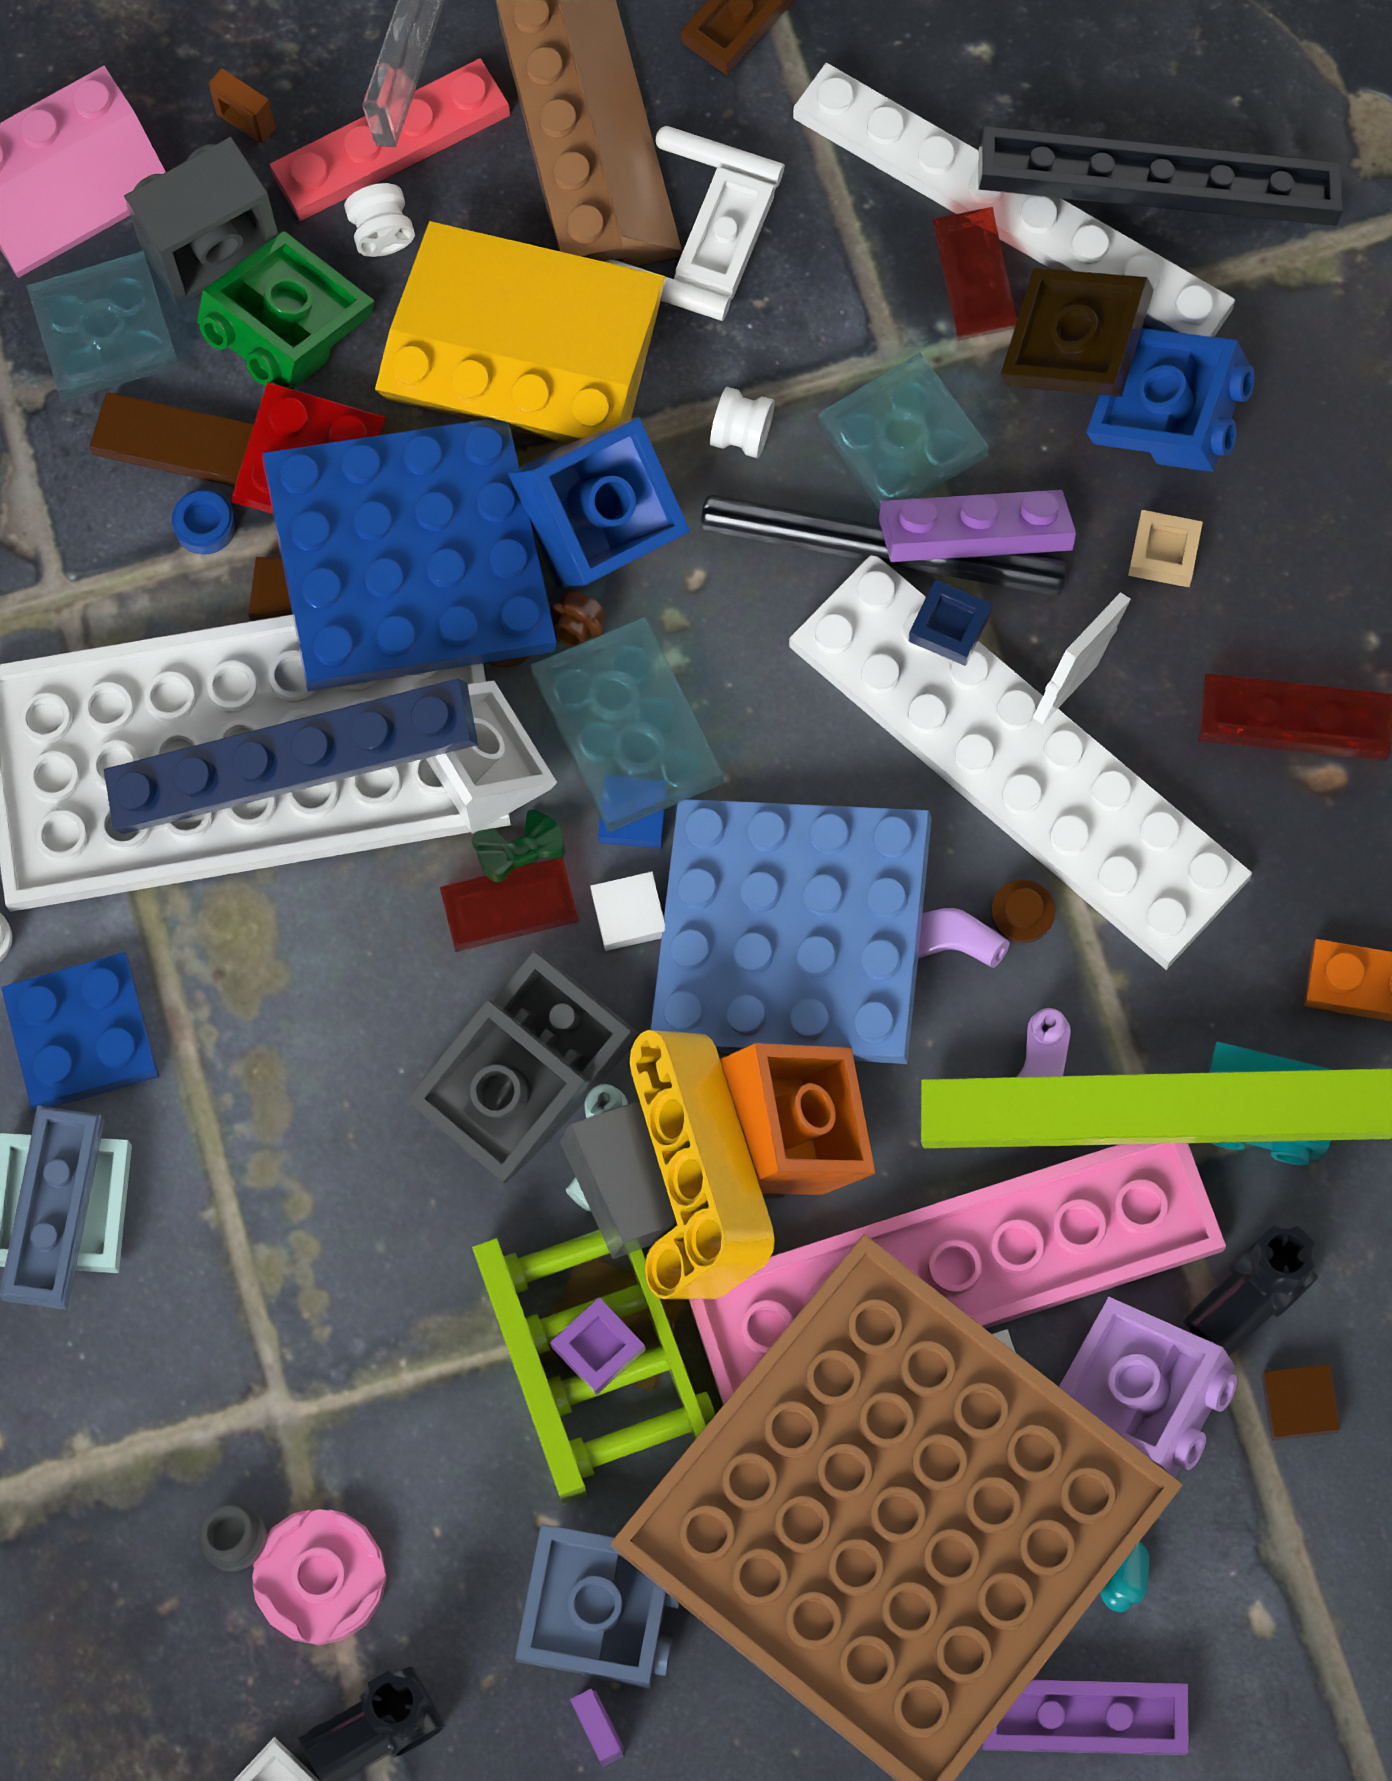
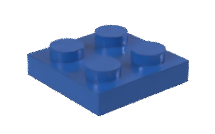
M125 952L1 987L30 1106L34 1112H36L37 1105L56 1107L159 1077L133 972Z

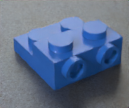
M1142 328L1122 397L1099 395L1086 433L1094 445L1150 452L1155 463L1159 465L1214 472L1219 455L1229 456L1234 449L1237 427L1232 416L1237 401L1247 402L1252 395L1255 382L1254 369L1249 365L1238 340Z

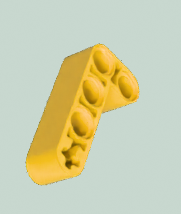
M647 1030L641 1033L634 1041L630 1054V1068L677 1226L657 1240L649 1249L645 1262L646 1282L651 1292L656 1297L662 1299H718L754 1275L769 1262L774 1250L773 1226L721 1061L712 1039L706 1034Z

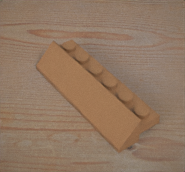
M495 0L505 48L558 250L603 262L609 259H621L623 263L632 266L681 256V244L616 0Z

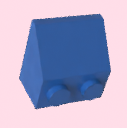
M640 417L633 418L562 446L508 473L519 500L530 517L531 526L559 587L587 585L690 532Z

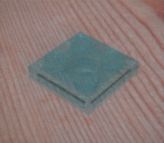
M143 251L27 285L57 390L62 401L179 367Z
M921 352L818 413L817 424L879 511L881 501L920 498L988 456L989 446Z

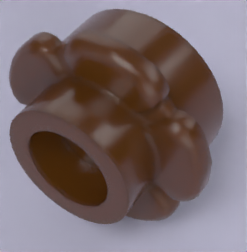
M568 592L563 595L559 603H553L549 606L555 637L561 644L572 649H581L584 646H595L603 638V626L607 620V615L602 606L589 596L578 592Z

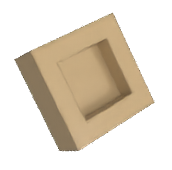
M1141 510L1128 576L1190 587L1203 522Z

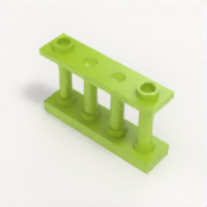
M598 1229L520 1258L517 1257L516 1252L503 1256L497 1238L472 1247L562 1505L588 1497L582 1479L594 1475V1467L688 1433H692L695 1441L716 1415L707 1391L697 1395L694 1394L661 1300L651 1292L646 1282V1259L642 1249L627 1254L637 1284L600 1298L619 1318L647 1309L660 1345L645 1350L596 1395L578 1375L562 1381L559 1375L547 1379L539 1354L550 1351V1342L597 1299L539 1319L537 1313L528 1317L524 1316L517 1293L528 1290V1282L609 1254L610 1252L600 1230ZM669 1370L682 1405L681 1408L584 1443L581 1437L568 1440L560 1417L572 1413L571 1405Z

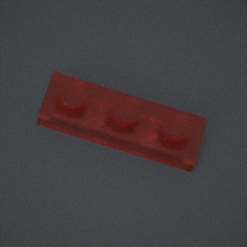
M1205 674L1202 688L1198 741L1387 761L1391 754L1392 693Z

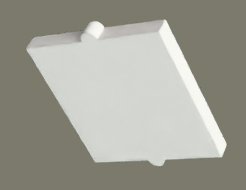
M1120 592L1067 648L1051 681L1045 688L1046 691L1033 716L1035 720L1043 725L1097 667L1112 636L1117 631V626L1131 600Z

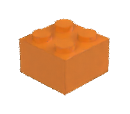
M754 1043L720 1059L762 1194L824 1195L876 1174L852 1048Z

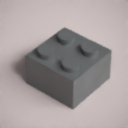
M231 136L216 145L208 144L198 148L184 163L164 174H152L144 178L135 186L133 191L124 195L141 250L177 307L202 294L204 288L278 235L268 193Z

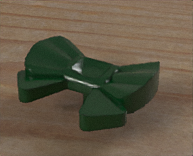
M536 810L527 811L523 837L507 843L494 828L475 832L471 840L473 848L476 849L482 871L490 880L496 883L505 880L515 868L527 870L531 867V863L539 858L558 859L566 853L563 834L558 823L550 816Z

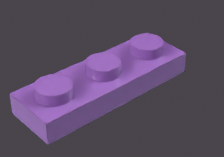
M1063 490L881 501L879 522L890 562L1073 550L1076 530Z
M1032 1680L982 1744V1750L1187 1755L1189 1753L1188 1684Z

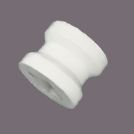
M381 183L364 187L350 195L344 204L348 220L357 226L354 234L357 250L364 256L376 257L395 253L405 248L415 237L411 220L402 213L405 200L401 188L397 185Z
M726 387L716 410L711 430L710 445L722 449L729 445L742 448L745 455L759 459L770 430L775 400L762 396L756 400L743 398L739 390Z

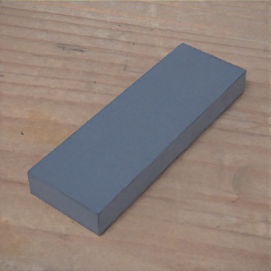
M37 1105L0 1288V1298L3 1301L68 1310L105 1122L101 1114Z

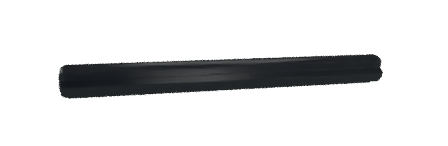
M716 495L707 496L701 514L702 529L708 532L864 561L870 555L878 556L891 566L1053 596L1061 594L1067 571L1066 562L1062 559L1030 553L890 562L881 526Z

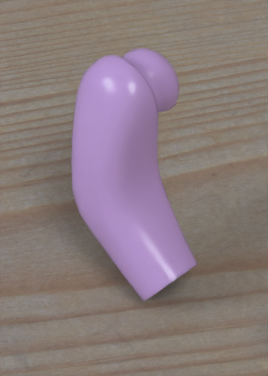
M943 908L922 913L918 959L945 950H957L978 959L991 968H995L1008 951L1010 942L963 910Z
M1044 1008L1031 1017L1027 1028L1026 1060L1024 1067L1016 1077L1063 1076L1071 1029L1067 1019L1060 1011L1053 1008Z

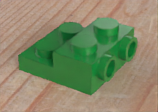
M283 231L203 289L197 323L200 324L201 333L209 345L218 350L229 347L245 360L249 374L259 384L266 386L267 382H274L276 385L293 390L328 363L330 350L334 344L371 317L374 300Z

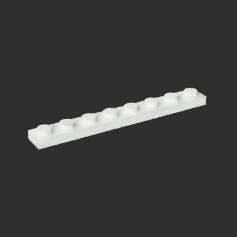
M825 63L794 106L793 119L1050 269L1148 277L1154 291L1144 324L1155 330L1215 337L1233 310L1234 298L1061 198L978 190L979 151L828 63Z

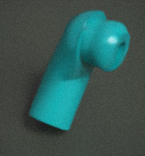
M1139 1541L1100 1592L1102 1601L1115 1612H1126L1133 1603L1141 1604L1148 1593L1150 1556L1141 1541Z

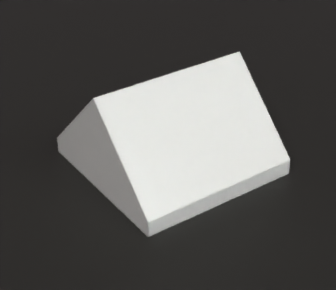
M495 681L468 684L478 745L426 758L472 834L546 793L557 784L554 776Z

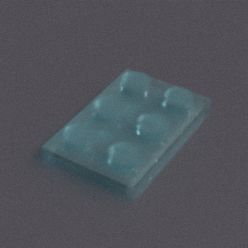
M646 617L531 665L532 676L608 833L724 784V774Z

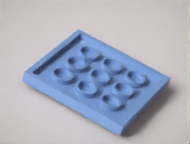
M678 799L664 914L665 931L662 932L651 1030L706 1034L712 1039L718 1053L732 1054L754 1043L852 1048L854 1061L908 1064L932 822L929 810Z

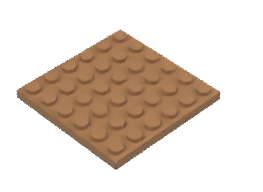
M864 1234L612 1540L611 1548L896 1781H954L1183 1484Z

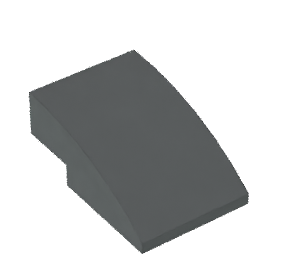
M533 951L494 1001L487 999L407 1101L503 1183H507L585 1102L588 1093L592 1088L602 1083L632 1047L640 1033L550 958L542 953Z
M640 1101L569 1124L560 1140V1144L612 1259L654 1244L677 1226ZM762 1194L766 1207L782 1201L785 1197L784 1194Z

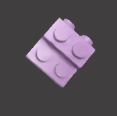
M1108 1297L1059 1388L1175 1478L1181 1467L1190 1470L1199 1461L1206 1444V1435L1201 1432V1429L1212 1409L1221 1412L1229 1405L1236 1390L1237 1377L1232 1374L1235 1365L1223 1347Z

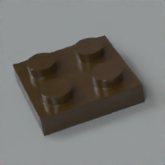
M1033 268L1001 371L1007 386L1122 397L1154 291L1148 277Z

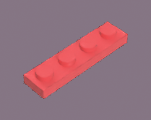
M479 58L270 163L271 173L297 219L301 222L348 198L354 192L374 185L509 117V104L485 64Z

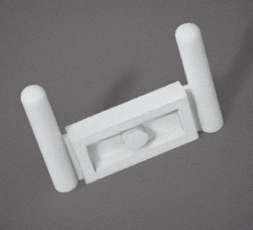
M664 126L659 129L656 135V145L658 148L717 167V170L676 267L674 279L666 277L661 301L724 321L730 301L734 298L774 199L775 189L782 179L785 164L673 127ZM614 259L605 261L615 265L650 272Z

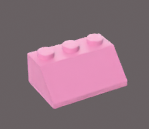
M105 66L98 68L0 123V251L18 278L130 216L124 195L133 191L135 186L144 178L152 174L165 173L134 110Z

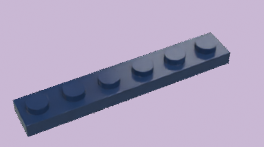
M457 678L105 768L104 776L112 826L114 831L126 834L477 746L478 740L468 684Z

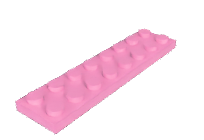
M1188 1143L1122 1144L771 1256L769 1262L762 1269L723 1297L718 1299H688L722 1405H724L864 1234L985 1329L1223 1252L1226 1244Z

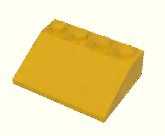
M429 221L389 330L375 390L388 401L472 421L494 419L509 423L511 430L568 444L631 420L666 277Z

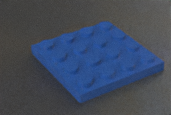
M485 419L263 453V466L307 692L555 652L556 637L530 517L523 508L508 473L519 468L509 423Z

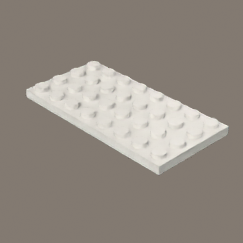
M286 615L0 664V867L5 905L10 912L471 832L426 758L126 834L113 830L104 769L457 678L467 682V684L486 682L483 663L307 692L293 615ZM509 814L480 830L511 825Z

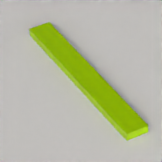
M1392 1069L921 1080V1144L924 1149L1392 1139Z

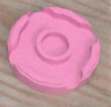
M322 1509L293 1513L272 1527L267 1534V1541L262 1554L253 1564L254 1571L252 1575L255 1602L268 1622L292 1640L314 1645L343 1641L365 1627L382 1603L387 1580L383 1552L367 1527L344 1512Z

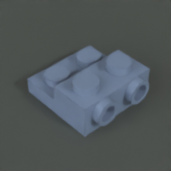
M541 1524L515 1660L520 1663L580 1673L586 1678L650 1689L653 1674L666 1676L673 1635L661 1633L665 1607L678 1609L679 1603L611 1548V1542L615 1537Z

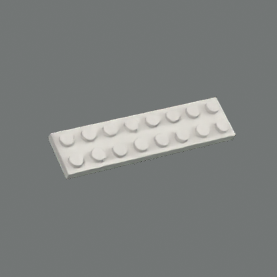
M870 555L789 638V647L1167 970L1248 883L1252 872L1059 709L1043 725L1035 720L1033 716L1043 695L979 641L966 666L908 642L909 632L926 597L878 556Z

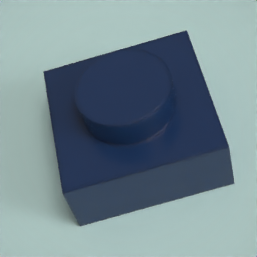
M935 579L911 627L908 642L966 666L989 619L993 603Z

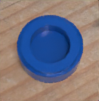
M200 489L189 492L177 502L172 513V525L180 544L190 552L203 555L216 553L225 548L235 534L236 520L232 507L228 500L216 491Z

